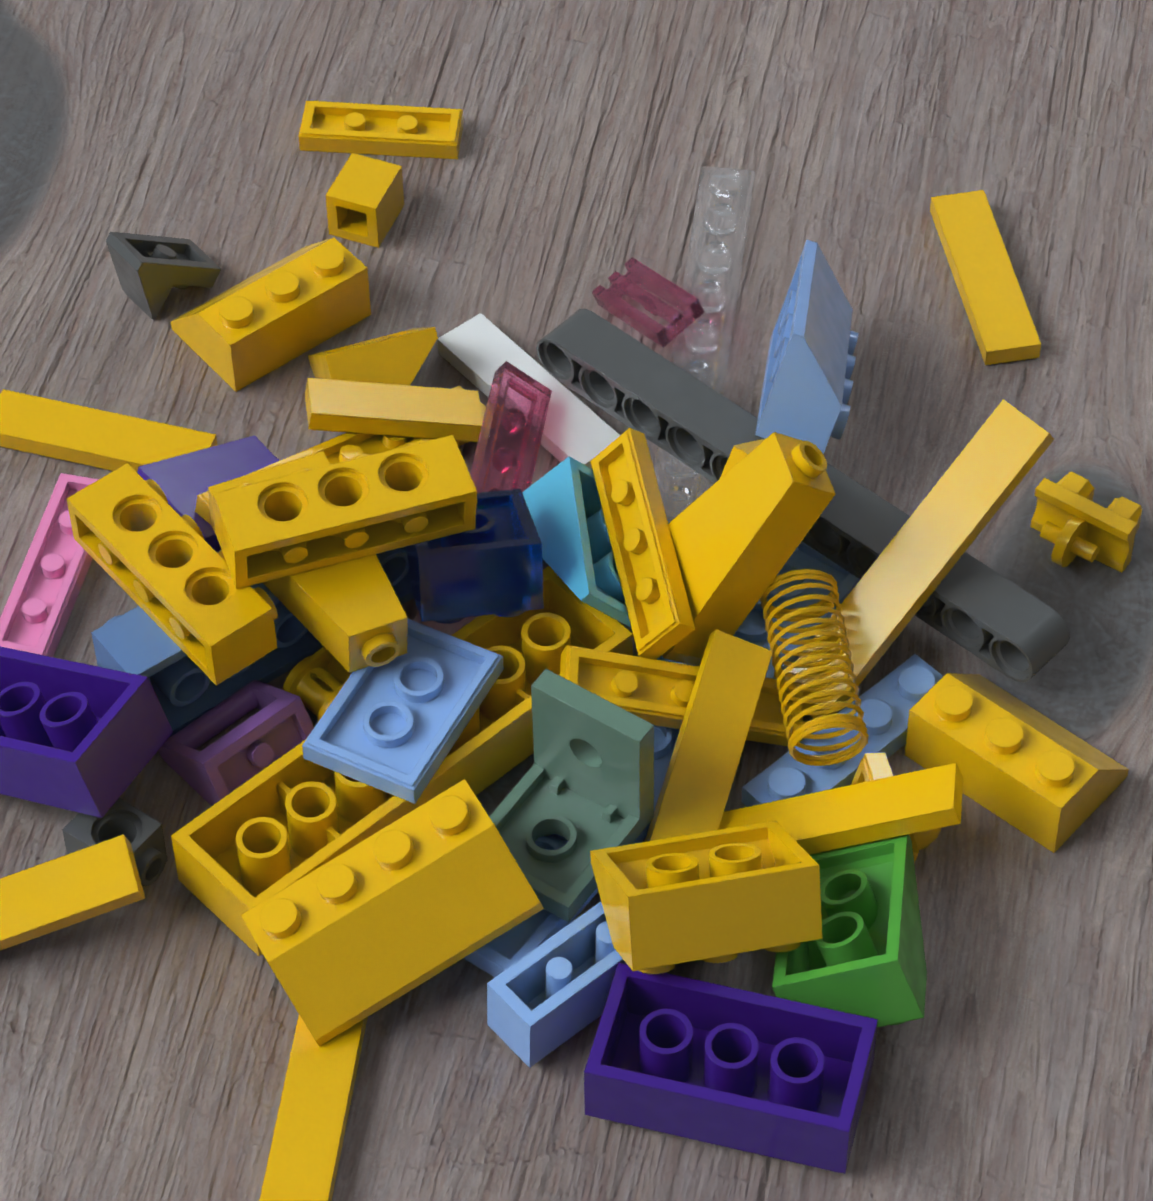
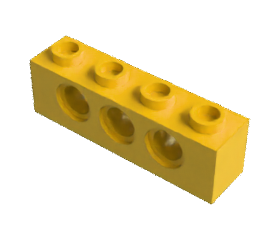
M454 435L433 440H418L408 446L376 454H361L347 461L314 469H300L286 476L253 484H238L229 490L213 493L215 533L236 589L473 530L476 525L477 490Z
M126 463L66 498L74 539L216 686L277 648L274 620L278 618V613L269 595L260 587L253 589L251 586L236 589L222 550L216 552L204 540L196 522L187 514L180 516L168 504L164 492L154 480L148 479L145 481Z

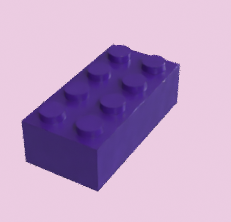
M0 646V794L103 818L173 733L149 678Z
M618 963L584 1070L585 1115L845 1174L874 1063L878 1019L668 973L646 974L632 971L627 964Z

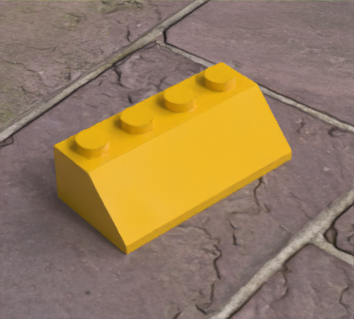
M463 779L240 916L318 1046H321L544 908L491 818L466 780Z

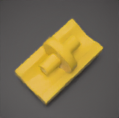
M1072 471L1057 483L1044 478L1035 488L1034 496L1037 497V505L1030 527L1039 531L1041 538L1055 544L1051 555L1052 562L1064 568L1077 555L1091 563L1097 560L1122 573L1131 562L1135 535L1140 527L1141 505L1122 496L1115 498L1108 508H1105L1093 502L1095 488L1091 485L1090 481Z

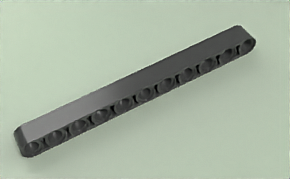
M579 309L537 342L538 358L547 372L555 379L628 427L644 433L646 439L713 483L720 479L734 445L765 439L755 435L757 417L588 309ZM827 463L826 471L836 495L802 542L861 579L910 516ZM966 552L915 614L916 617L1007 677L1018 682H1026L1035 676L1070 640L1067 624L1059 613Z

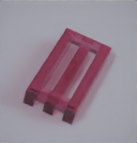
M633 257L624 264L628 271L624 276L615 271L608 277L612 285L611 287L605 289L599 285L592 291L600 307L663 348L704 313L698 298ZM637 284H640L641 286L645 287L646 289H648V290L651 291L652 293L656 294L657 296H659V297L662 298L663 300L667 301L668 303H670V304L673 305L674 307H676V308H678L679 310H681L683 313L679 312L678 310H676V309L673 308L672 306L668 305L667 303H665V302L662 301L661 299L657 298L656 296H654V295L651 294L650 292L646 291L645 289H643L642 287H640V286L637 285ZM626 294L643 305L647 311L655 316H660L670 324L665 328L621 298Z

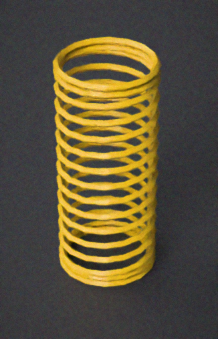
M816 569L791 570L776 576L760 598L763 609V619L765 620V630L768 633L767 641L770 644V650L773 651L772 666L774 667V677L777 680L776 689L779 691L781 713L784 716L783 725L786 727L789 754L794 760L806 765L825 766L849 760L859 754L868 744L869 735L867 734L866 723L863 721L864 712L861 709V699L858 697L859 688L856 685V675L853 673L852 652L848 649L849 640L846 637L847 628L844 626V616L841 614L842 605L839 603L840 594L838 593L837 581L832 575ZM815 579L829 584L808 582L793 585L781 590L767 601V596L772 590L791 581ZM824 588L830 591L828 595L808 594L787 600L777 607L772 606V603L782 595L795 590ZM811 599L820 600L817 603L805 607L792 609L784 608L786 606H789L800 601ZM828 612L834 614L832 618H818ZM773 617L778 619L774 623L772 621ZM783 621L796 622L787 627L779 626ZM821 623L810 627L797 628L802 625ZM829 624L836 625L835 629L833 630L822 629L828 626ZM775 629L780 631L777 634L774 633ZM787 632L800 633L789 639L781 637ZM822 635L811 639H802L804 637ZM831 636L839 637L835 642L823 641ZM777 641L783 642L780 646L776 644ZM789 644L802 645L792 650L783 649ZM816 647H823V648H819V649H816V650L804 651V650H806V649H811V648H816ZM835 647L841 649L837 654L824 653ZM780 652L785 654L782 658L779 657ZM791 656H807L795 662L786 661ZM818 659H824V660H820V661H817V662H809V663H806V662H808V661H813V660H818ZM837 659L844 661L839 666L826 665ZM782 664L788 666L784 670L781 668ZM793 668H809L797 674L789 673ZM825 671V672L818 673V674H811V673H815V672ZM839 671L846 673L843 677H827ZM785 676L790 678L786 682L783 679ZM797 679L811 680L799 686L791 685ZM841 683L848 685L845 689H829ZM787 688L792 689L789 694L786 692ZM799 691H817L802 698L794 697ZM843 695L850 697V699L845 702L831 701ZM789 700L795 701L791 706L788 704ZM802 703H821L807 709L796 708ZM845 707L853 709L847 714H829ZM792 711L797 713V715L794 717H791L790 714L792 713ZM805 715H824L810 721H799ZM794 724H797V725H799L800 727H798V728L795 730V729L793 728V725H794ZM844 728L831 733L811 734L822 729ZM853 729L859 732L849 740L834 745L811 746L798 742L802 738L815 740L834 738L844 735ZM859 739L857 743L845 750L825 755H808L798 752L795 748L797 746L804 750L817 752L832 751L847 747Z

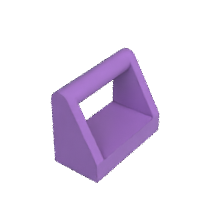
M253 680L169 737L158 752L162 759L213 806L307 739L314 726L300 696L261 681ZM257 708L260 710L201 752L195 750L253 709Z

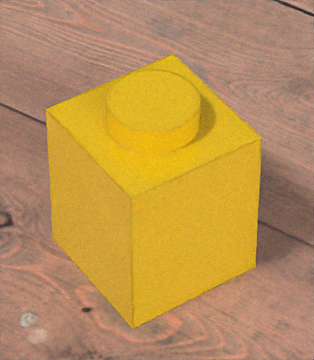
M351 153L325 195L329 234L379 248L404 207L402 166Z

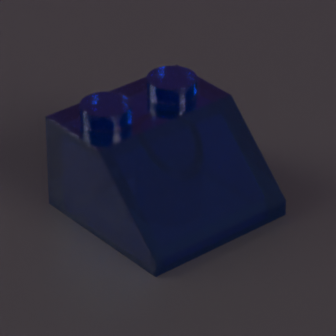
M521 488L477 493L475 529L406 546L412 592L421 622L435 621L442 624H452L462 621L465 617L491 614L500 617H515L528 610L544 609L542 542Z

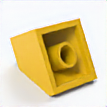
M435 327L413 328L308 355V359L315 378L411 385L438 336Z

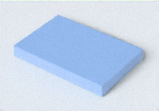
M408 619L407 654L398 656L383 666H368L353 671L303 743V758L415 804L504 669L503 656Z

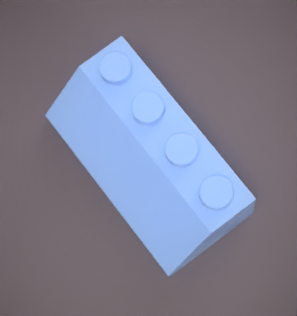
M810 240L805 242L771 335L755 435L767 438L773 432L780 433L802 441H809L815 444L824 454L830 437L840 440L850 413V406L847 403L853 386V381L850 380L856 357L852 355L857 343L858 333L850 330L853 312L851 305L818 243Z

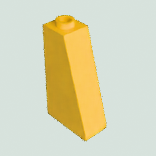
M773 432L668 524L695 630L662 655L663 658L700 667L709 635L717 629L734 635L836 495L826 471L827 461L815 444Z
M324 451L208 487L210 524L214 533L213 493L229 490L238 484H253L286 476L300 469H314L330 465ZM376 554L263 582L349 673L368 666H383L393 661L396 657L407 654L408 617Z

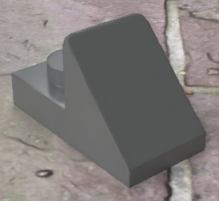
M110 232L106 239L122 290L151 319H155L158 316L172 287L178 289H186L188 286L212 288L221 271V268L190 239Z

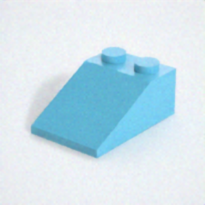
M569 456L520 494L525 539L580 601L631 628L593 470Z

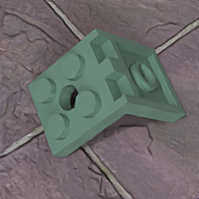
M545 669L531 685L534 764L489 817L505 841L543 908L559 918L570 922L597 888L591 865L590 851L633 844L654 818V725ZM552 834L561 835L568 841L566 845L556 850H545L535 844L539 837Z

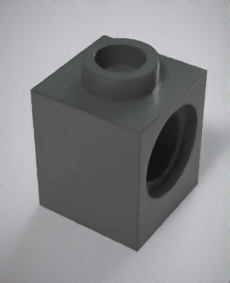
M120 797L103 818L78 813L62 829L67 854L124 834L131 843L142 887L149 886L155 882L168 861L162 824Z

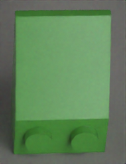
M909 834L811 854L810 856L820 867L823 939L801 942L800 946L792 951L776 952L772 989L776 997L878 1019L877 1028L887 1025H899L906 1021L924 1018L927 969L912 840Z

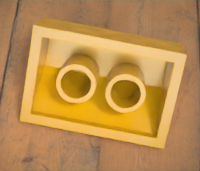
M333 237L303 247L171 321V328L237 392L370 316L368 268Z
M945 674L909 710L905 756L925 769L956 763L963 776L964 795L1053 853L1063 845L1128 776L1129 769L980 674Z
M776 820L590 851L591 865L613 947L632 971L660 974L672 970L675 964L696 960H703L709 963H724L737 958L738 953L760 949L771 952H788L797 949L801 942L823 939L819 864Z

